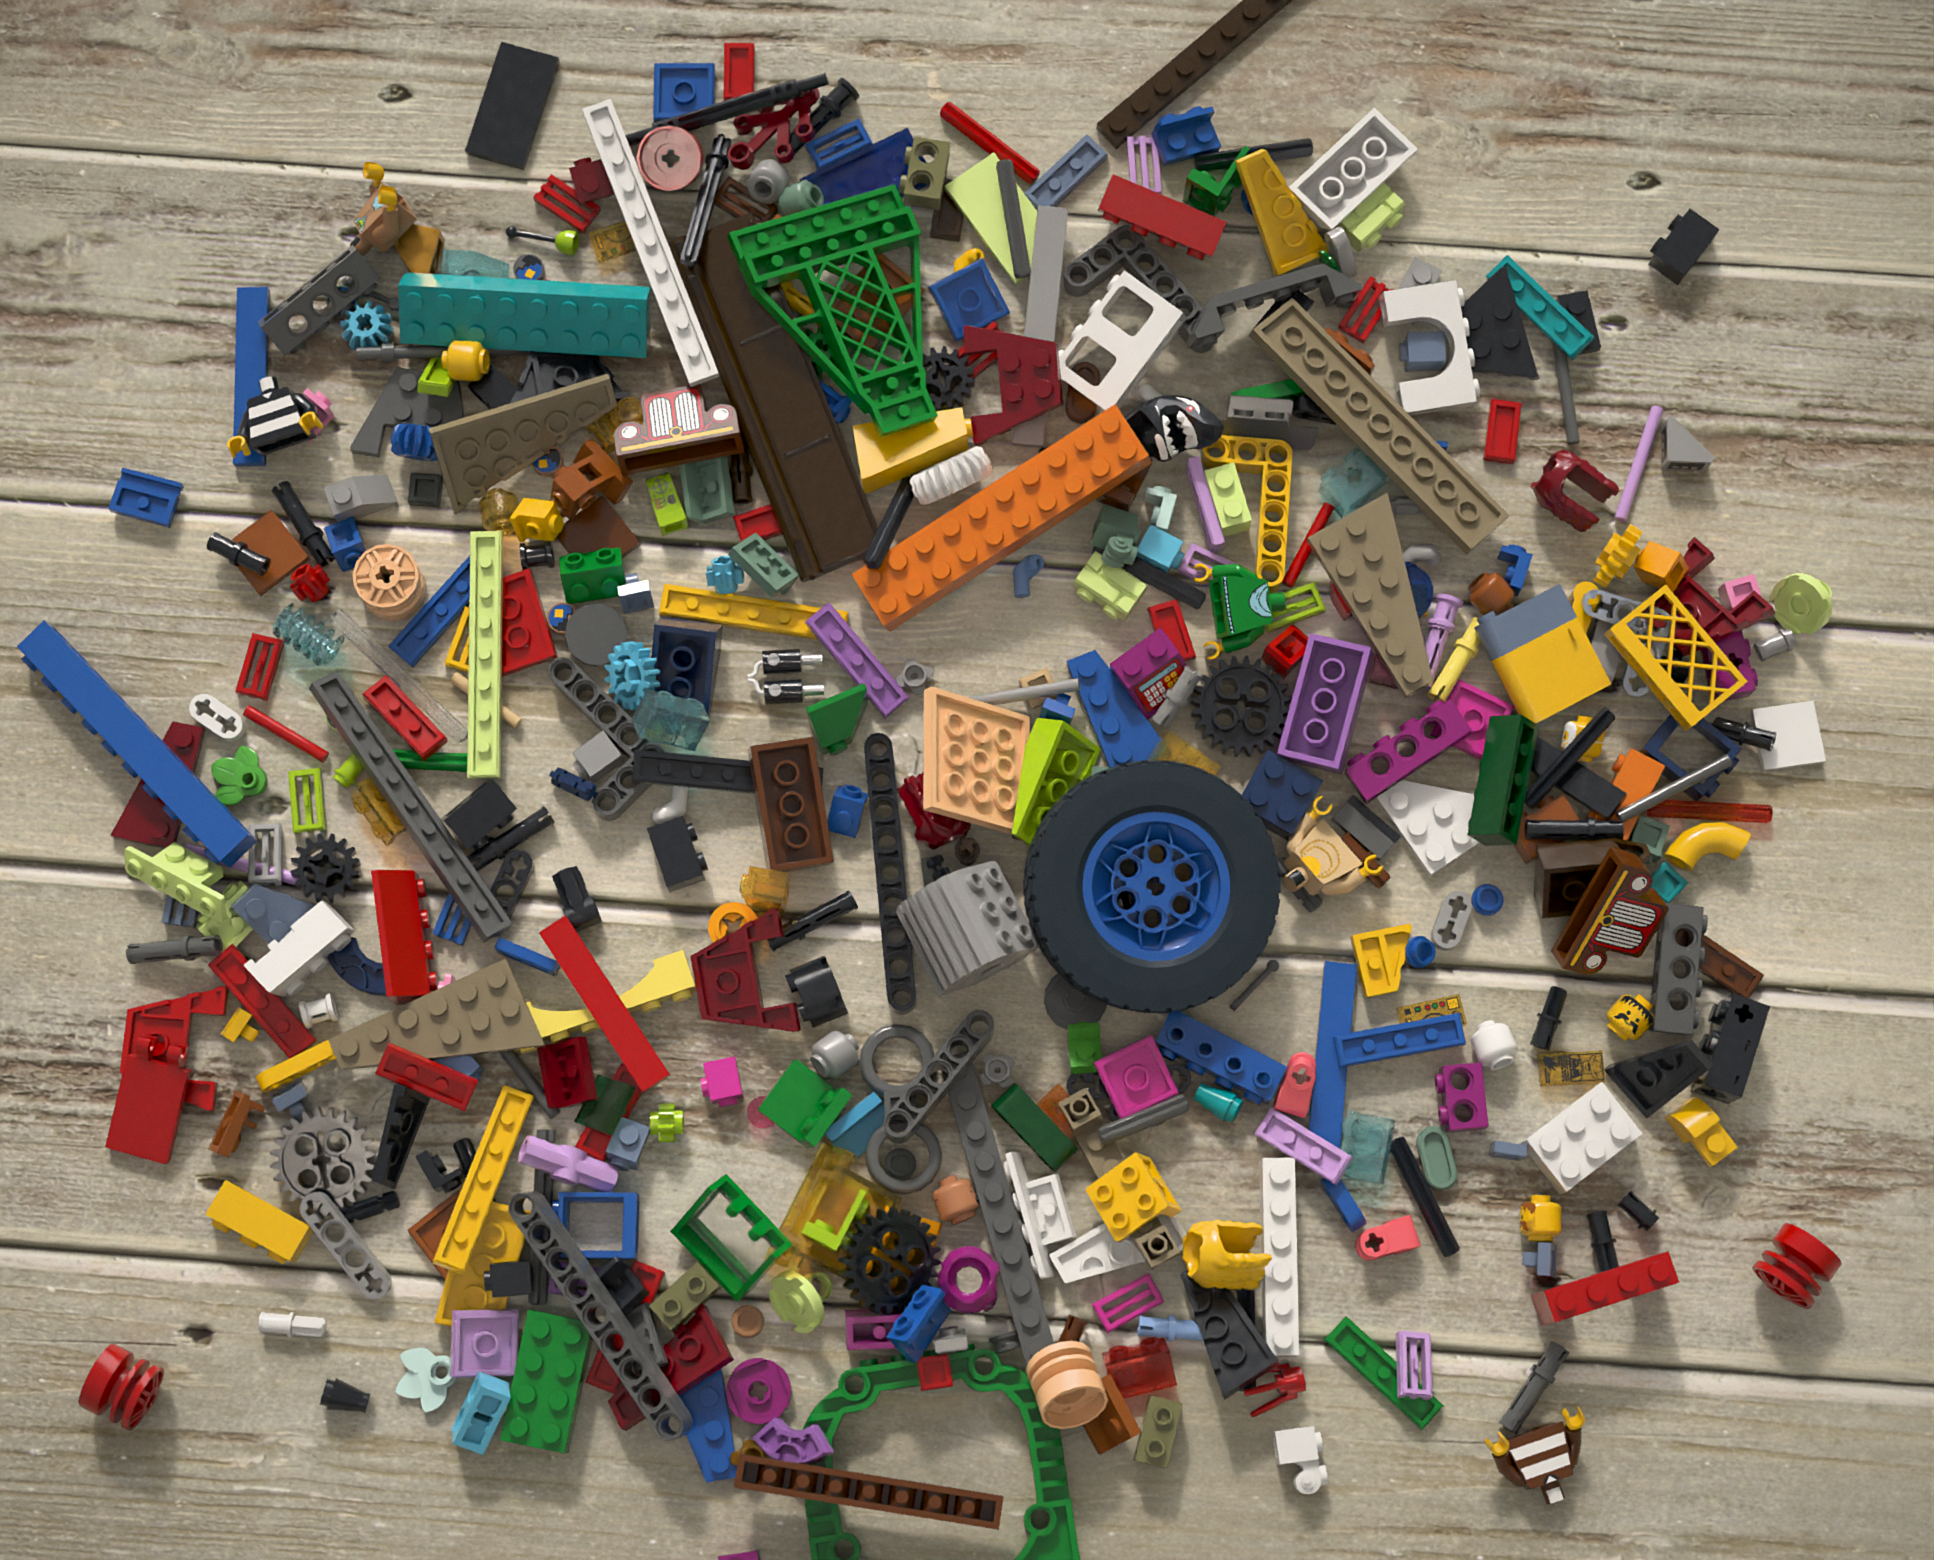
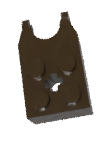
M1609 838L1536 845L1534 898L1541 918L1572 915L1610 847L1624 851H1638L1643 854L1638 857L1645 864L1650 860L1647 844Z

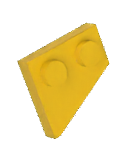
M1411 923L1355 934L1350 937L1365 999L1398 991L1401 968L1406 957L1405 948L1412 930Z

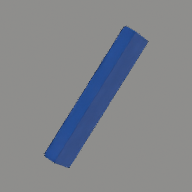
M470 555L388 645L390 650L412 668L463 613L465 606H469Z
M1460 1013L1333 1036L1339 1068L1466 1045Z

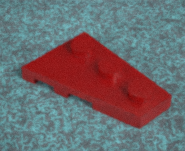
M529 568L503 577L502 677L558 657L534 575Z

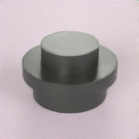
M897 1148L887 1154L884 1168L887 1175L893 1179L907 1180L916 1170V1159L909 1150Z

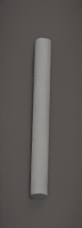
M1079 678L968 698L991 705H999L1080 691L1081 688Z

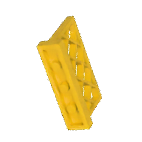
M1664 585L1604 634L1685 732L1748 682L1667 585ZM1662 595L1672 605L1671 616L1654 615L1655 601ZM1649 607V614L1641 613ZM1676 611L1680 614L1681 617H1676ZM1634 618L1648 619L1647 636L1635 635L1627 626V623ZM1653 620L1670 621L1669 638L1652 636ZM1675 622L1687 623L1691 627V641L1674 639ZM1697 636L1702 640V642L1696 641ZM1640 640L1646 641V647ZM1651 642L1668 643L1667 660L1655 659L1650 653ZM1674 644L1691 646L1689 662L1672 661ZM1696 646L1706 647L1712 652V665L1695 663ZM1717 659L1723 666H1717ZM1661 665H1667L1666 671ZM1672 666L1689 668L1688 684L1674 682L1671 678ZM1694 668L1711 670L1710 687L1693 685ZM1716 671L1728 672L1736 683L1729 689L1715 688ZM1681 689H1687V696ZM1692 690L1709 692L1708 706L1702 711H1699L1691 702ZM1715 693H1723L1714 700Z

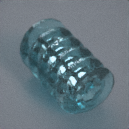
M294 603L289 604L274 623V636L277 638L283 637L284 643L287 645L293 644L294 650L297 652L303 651V656L307 659L313 658V663L317 666L326 665L331 662L342 648L345 636L341 635L336 640H333L335 629L331 628L326 633H323L325 622L320 621L316 626H313L315 615L310 614L306 619H303L305 608L301 607L296 612H293Z

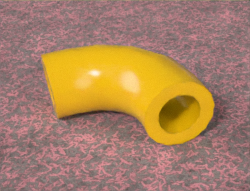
M1724 822L1700 823L1683 831L1669 846L1664 857L1670 863L1685 871H1692L1696 863L1709 853H1719L1735 861L1745 848L1751 834Z

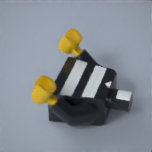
M265 377L259 380L262 395L248 399L247 410L243 414L237 435L227 442V447L232 458H235L239 451H243L245 456L250 455L249 445L259 455L263 456L315 439L316 435L313 427L317 426L319 429H322L324 426L319 420L317 406L301 393H294L289 387L279 389L276 377Z

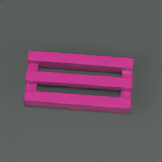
M1148 1273L1093 1303L1092 1307L1102 1322L1105 1331L1109 1333L1164 1303V1300ZM1147 1283L1148 1289L1103 1312L1102 1306ZM1153 1294L1155 1300L1111 1324L1109 1323L1107 1318Z

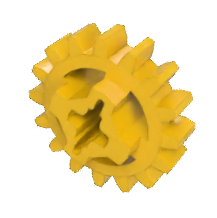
M1630 524L1622 536L1616 532L1613 534L1594 563L1601 567L1593 579L1594 582L1606 589L1614 576L1619 580L1623 578L1641 551V548L1635 544L1643 531Z

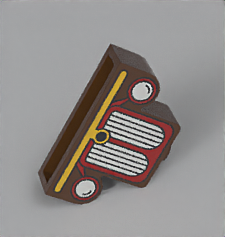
M700 384L693 387L688 385L643 394L641 396L644 423L626 422L618 426L614 433L616 456L622 476L745 453L742 432L735 408L728 404H718L707 411V405Z
M1613 847L1609 848L1551 949L1552 954L1563 969L1590 975L1597 973L1606 965L1607 951L1636 958L1641 957L1652 937L1658 931L1669 907L1654 888H1650L1653 883V876L1636 854Z

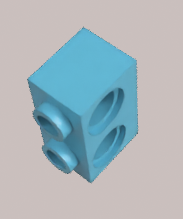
M478 1371L451 1428L454 1445L484 1455L510 1401L509 1382Z

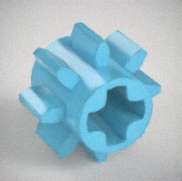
M729 556L714 558L712 566L706 567L707 586L715 585L717 593H733L738 590V584L744 583L743 569L735 564Z

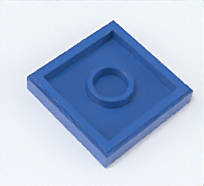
M654 63V123L715 104V63Z
M983 258L928 286L955 342L964 338L963 326L969 325L983 328L1010 313Z

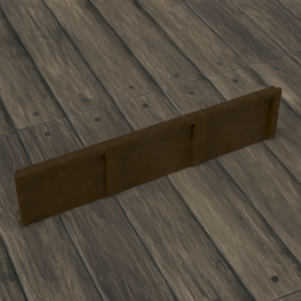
M750 212L707 230L698 264L694 265L693 268H688L687 265L680 262L687 235L671 240L668 245L731 406L735 408L740 429L801 582H807L864 559L878 526L810 356L749 292L727 239L729 232L757 224L753 213ZM781 284L763 289L791 320L795 319Z

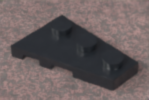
M1690 1040L1610 1064L1604 1071L1647 1119L1706 1073L1714 1064Z

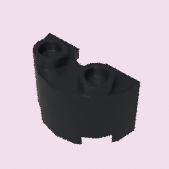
M825 955L790 969V974L785 975L791 992L798 991L802 1003L798 1004L797 1007L803 1022L810 1020L814 1028L848 1014Z

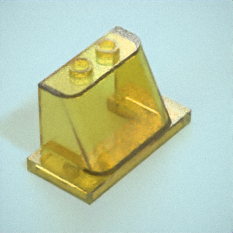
M822 1142L779 1227V1230L793 1245L776 1262V1265L798 1273L804 1260L847 1281L849 1278L839 1275V1272L846 1268V1264L838 1261V1258L847 1256V1251L841 1248L837 1255L804 1238L801 1232L807 1221L813 1224L816 1219L834 1227L835 1231L833 1234L837 1236L860 1189L867 1192L866 1200L870 1204L866 1214H870L875 1218L877 1209L884 1210L885 1206L897 1209L902 1198L852 1172L850 1168L857 1155L846 1149ZM864 1216V1218L862 1219V1221H859V1220L856 1219L855 1222H859V1223L865 1225V1224H866L865 1216ZM853 1224L851 1229L855 1231L854 1233L856 1234L858 1230L856 1229L855 1224ZM770 1245L764 1259H767L775 1251L772 1245ZM870 1245V1246L868 1247V1250H869L870 1252H871L872 1247H873L872 1245Z

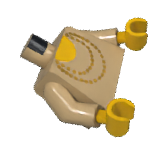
M1320 796L1314 800L1313 810L1303 815L1292 836L1288 838L1286 849L1289 856L1284 861V864L1290 872L1283 877V882L1286 888L1292 892H1296L1303 886L1313 896L1320 892L1325 895L1347 894L1367 880L1366 876L1369 874L1372 876L1380 875L1383 872L1384 866H1380L1377 870H1370L1369 863L1378 857L1377 855H1370L1365 859L1364 867L1359 868L1362 862L1324 819L1318 821L1317 818L1320 815L1328 814L1332 809V804L1324 812L1317 809V802L1323 797Z

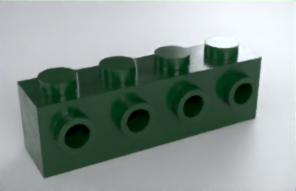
M1521 714L1490 716L1467 833L1468 836L1485 846L1517 845L1539 728L1537 724Z

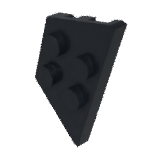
M1505 266L1500 268L1464 302V306H1461L1462 317L1467 318L1470 334L1466 337L1468 349L1472 348L1475 358V365L1471 369L1472 372L1486 374L1491 372L1501 376L1511 377L1513 375L1537 380L1540 378Z
M530 351L511 403L608 374L610 377L617 405L628 404L629 394L626 390L622 391L614 382V375L606 366L601 364L598 355Z

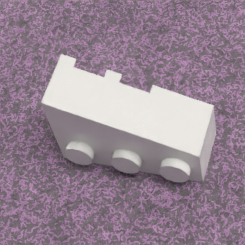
M320 901L290 926L292 930L279 943L274 939L268 944L267 948L270 952L257 963L250 959L243 965L269 993L285 998L288 995L291 997L296 995L305 986L303 981L311 973L316 974L327 965V956L330 953H333L335 950L338 952L351 941L349 936L355 930L329 903Z

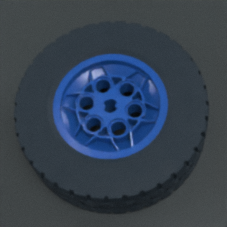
M1142 760L1120 764L1095 773L1076 784L1056 801L1047 812L1045 818H1043L1036 830L1035 837L1032 839L1024 869L1023 896H1025L1026 915L1035 938L1040 945L1039 948L1049 964L1064 980L1088 997L1112 1007L1142 1013H1167L1186 1010L1190 1007L1193 1008L1204 1004L1210 999H1214L1226 992L1229 987H1233L1243 978L1245 973L1249 972L1257 962L1258 956H1261L1268 938L1272 935L1276 923L1275 917L1278 915L1280 899L1278 898L1279 893H1281V880L1278 874L1280 872L1278 859L1274 853L1275 848L1271 837L1266 832L1267 828L1260 816L1256 815V810L1246 799L1242 798L1237 790L1231 785H1227L1219 777L1195 766L1169 760ZM1154 845L1159 846L1163 850V859L1157 864L1153 863L1148 856L1149 849ZM1124 859L1131 860L1135 866V871L1130 877H1125L1120 873L1119 866ZM1181 863L1187 865L1190 871L1188 879L1184 882L1179 881L1175 876V869ZM1150 878H1153L1154 884H1158V890L1154 895H1152V890L1146 889L1147 881ZM1122 891L1128 892L1132 897L1131 906L1125 910L1121 909L1117 904V897ZM1179 895L1187 901V908L1182 914L1176 913L1172 907L1173 900ZM1150 909L1154 910L1159 918L1158 923L1153 928L1147 927L1143 920L1144 914Z

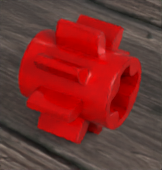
M304 564L296 569L291 576L294 583L290 585V588L301 602L306 598L310 602H316L323 598L329 590L326 583L330 579L319 564L314 568L310 564Z

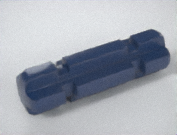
M559 767L555 772H550L549 776L552 777V785L585 801H590L592 797H597V786L594 783Z

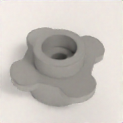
M908 659L904 662L902 675L897 677V683L901 688L907 687L913 690L914 694L921 695L924 693L927 680L932 678L933 671L929 666L924 667L914 659ZM916 674L918 678L914 680L912 675Z
M992 1053L986 1054L983 1058L985 1068L984 1073L980 1076L981 1082L985 1085L995 1083L1000 1084L1003 1088L1008 1087L1012 1082L1010 1070L1014 1066V1060L1010 1056L1003 1058L995 1057ZM1000 1068V1073H995L994 1069Z

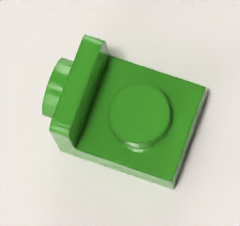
M1098 1022L1069 1024L1067 1026V1045L1071 1074L1096 1073L1097 1070L1093 1062L1102 1058L1100 1024Z

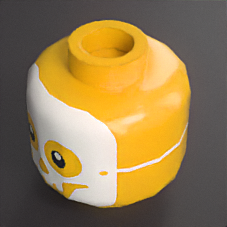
M1578 715L1577 721H1569L1565 724L1561 743L1562 751L1565 750L1593 717ZM1605 731L1578 761L1592 762V758L1601 755Z

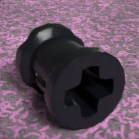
M552 541L526 546L525 543H520L522 570L537 566L554 568Z

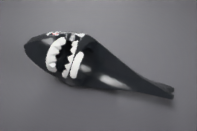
M1164 395L1140 404L1124 416L1149 457H1154L1161 462L1171 461L1177 454L1188 449L1199 450L1211 446L1218 441L1224 430V426L1217 416L1201 403L1179 395ZM1048 447L1041 448L1039 453Z

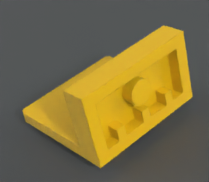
M1137 1152L1086 1188L1088 1196L1117 1242H1122L1159 1214L1173 1218L1182 1211L1151 1158Z

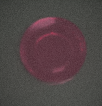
M766 1096L756 1097L749 1103L747 1108V1116L750 1123L759 1129H768L775 1125L758 1111V1107Z

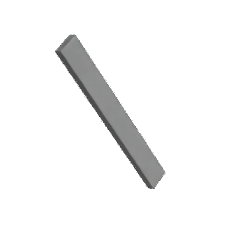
M1038 205L1024 336L1053 342L1055 339L1068 208ZM1046 414L1014 427L1012 445L1043 448Z

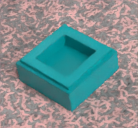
M1663 862L1652 874L1653 883L1650 888H1654L1665 903H1670L1689 882L1669 864Z

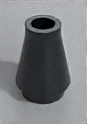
M338 1378L335 1381L327 1379L320 1405L327 1406V1410L359 1411L365 1413L371 1394L363 1392Z

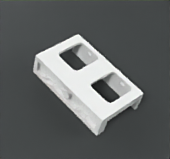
M1125 270L1120 276L1115 275L1107 286L1108 293L1102 301L1097 300L1088 312L1090 317L1083 326L1081 324L1078 325L1070 336L1071 343L1065 351L1063 349L1059 351L1061 379L1098 405L1103 411L1114 404L1119 409L1122 407L1187 319L1182 311ZM1125 288L1131 290L1153 307V313L1135 336L1128 335L1104 317ZM1088 338L1094 340L1116 357V363L1098 386L1091 385L1067 367Z

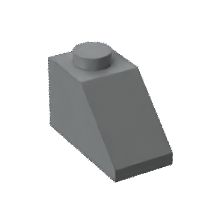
M387 475L352 476L323 487L337 522L352 516L357 520L398 504Z

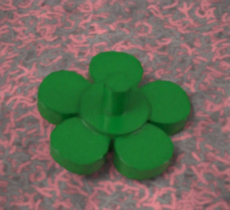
M1325 250L1318 252L1321 258L1319 259L1320 264L1323 263L1340 272L1337 263Z

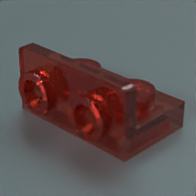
M1150 1337L1142 1340L1139 1344L1131 1346L1118 1345L1102 1353L1107 1375H1111L1123 1399L1177 1386L1172 1359L1165 1338Z

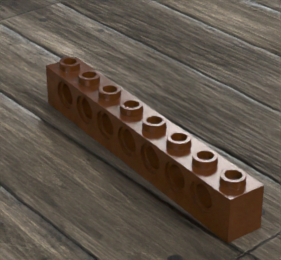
M739 1454L734 1488L999 1530L1004 1498L1001 1495Z

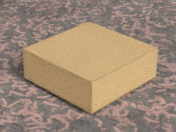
M1047 667L1019 679L1021 688L1054 682ZM1058 694L1046 697L1055 700ZM1046 697L1028 699L1027 701L1031 709H1035L1044 704Z

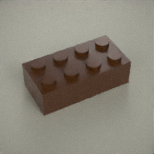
M807 737L750 746L747 752L767 874L832 864L834 859L814 738Z

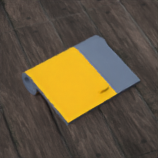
M1560 584L1497 616L1494 611H1491L1476 619L1479 625L1475 626L1474 629L1518 715H1523L1535 724L1611 685Z

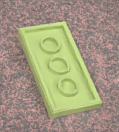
M992 153L946 184L944 190L1016 286L1026 278L1018 279L1014 276L996 164L1000 160L995 153ZM1016 183L1031 269L1037 210Z

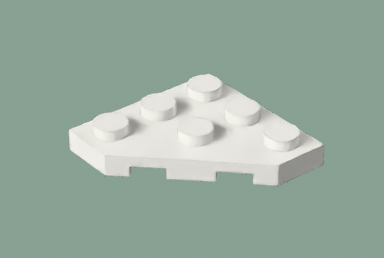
M1402 780L1375 799L1429 877L1480 844V842L1467 835L1474 794Z

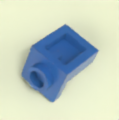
M352 516L324 527L332 553L342 572L353 569L356 561L367 551L358 525Z
M1503 545L1497 559L1510 563L1504 579L1514 589V596L1518 597L1533 554L1527 553L1525 548L1518 545Z

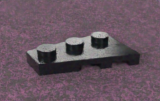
M394 1083L377 1160L373 1167L372 1181L396 1189L430 1098L406 1086Z

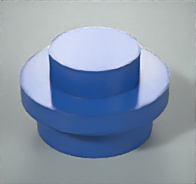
M1483 884L1477 887L1471 897V903L1475 911L1484 916L1496 914L1502 908L1504 902L1500 889L1491 884Z
M1414 936L1408 941L1405 948V956L1411 966L1423 968L1435 958V946L1426 937Z

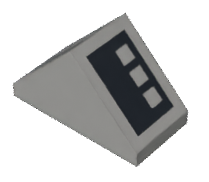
M1671 415L1661 427V470H1707L1715 460V457Z

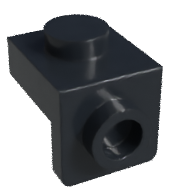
M614 1257L610 1262L606 1263L597 1273L625 1315H628L650 1294L633 1269L618 1257Z

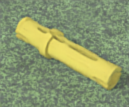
M1477 617L1472 618L1463 637L1455 642L1454 652L1431 690L1427 693L1431 700L1441 691L1436 701L1441 700L1445 703L1471 658H1475L1479 652L1477 647L1481 641L1474 629L1475 626L1479 625L1476 620Z

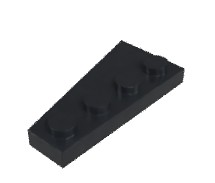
M1188 1270L1180 1275L1225 1400L1277 1367L1279 1361L1231 1290L1216 1287L1204 1288L1196 1283L1193 1278L1187 1275Z

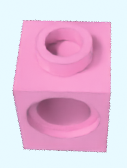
M1755 574L1725 582L1718 588L1722 605L1728 611H1731L1754 590L1761 596Z

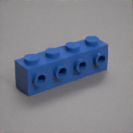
M1180 1011L1169 1013L1155 1041L1162 1057L1170 1061L1178 1058L1186 1062V1068L1189 1071L1203 1076L1205 1072L1216 1078L1215 1084L1229 1091L1234 1087L1244 1092V1099L1259 1106L1262 1102L1265 1104L1270 1102L1287 1069V1066Z

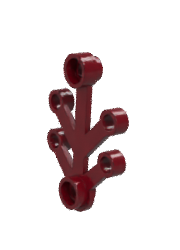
M816 88L803 92L801 97L759 109L758 112L760 114L737 116L733 124L740 135L749 134L754 127H764L748 143L737 142L729 148L727 155L733 167L740 170L750 168L754 161V154L776 132L777 145L774 148V154L777 160L783 164L792 161L794 151L790 145V118L798 111L799 124L795 127V133L799 141L807 143L813 140L815 131L811 124V106L816 104L819 99V89ZM785 105L781 110L773 111L775 106ZM809 130L807 133L801 134L803 131Z

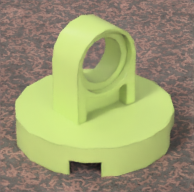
M1795 573L1788 575L1774 586L1771 593V601L1774 600L1776 608L1774 616L1783 628H1789L1793 634L1799 635L1801 632L1813 634L1827 624L1832 614V601L1830 599L1832 591L1826 583L1808 574Z
M785 1270L770 1281V1284H773V1289L768 1292L773 1309L784 1323L790 1320L797 1326L793 1330L805 1334L822 1324L824 1319V1306L822 1303L830 1297L833 1290V1284L828 1274L813 1272L802 1276L794 1271ZM814 1278L818 1279L821 1284L820 1294L817 1293L811 1284Z

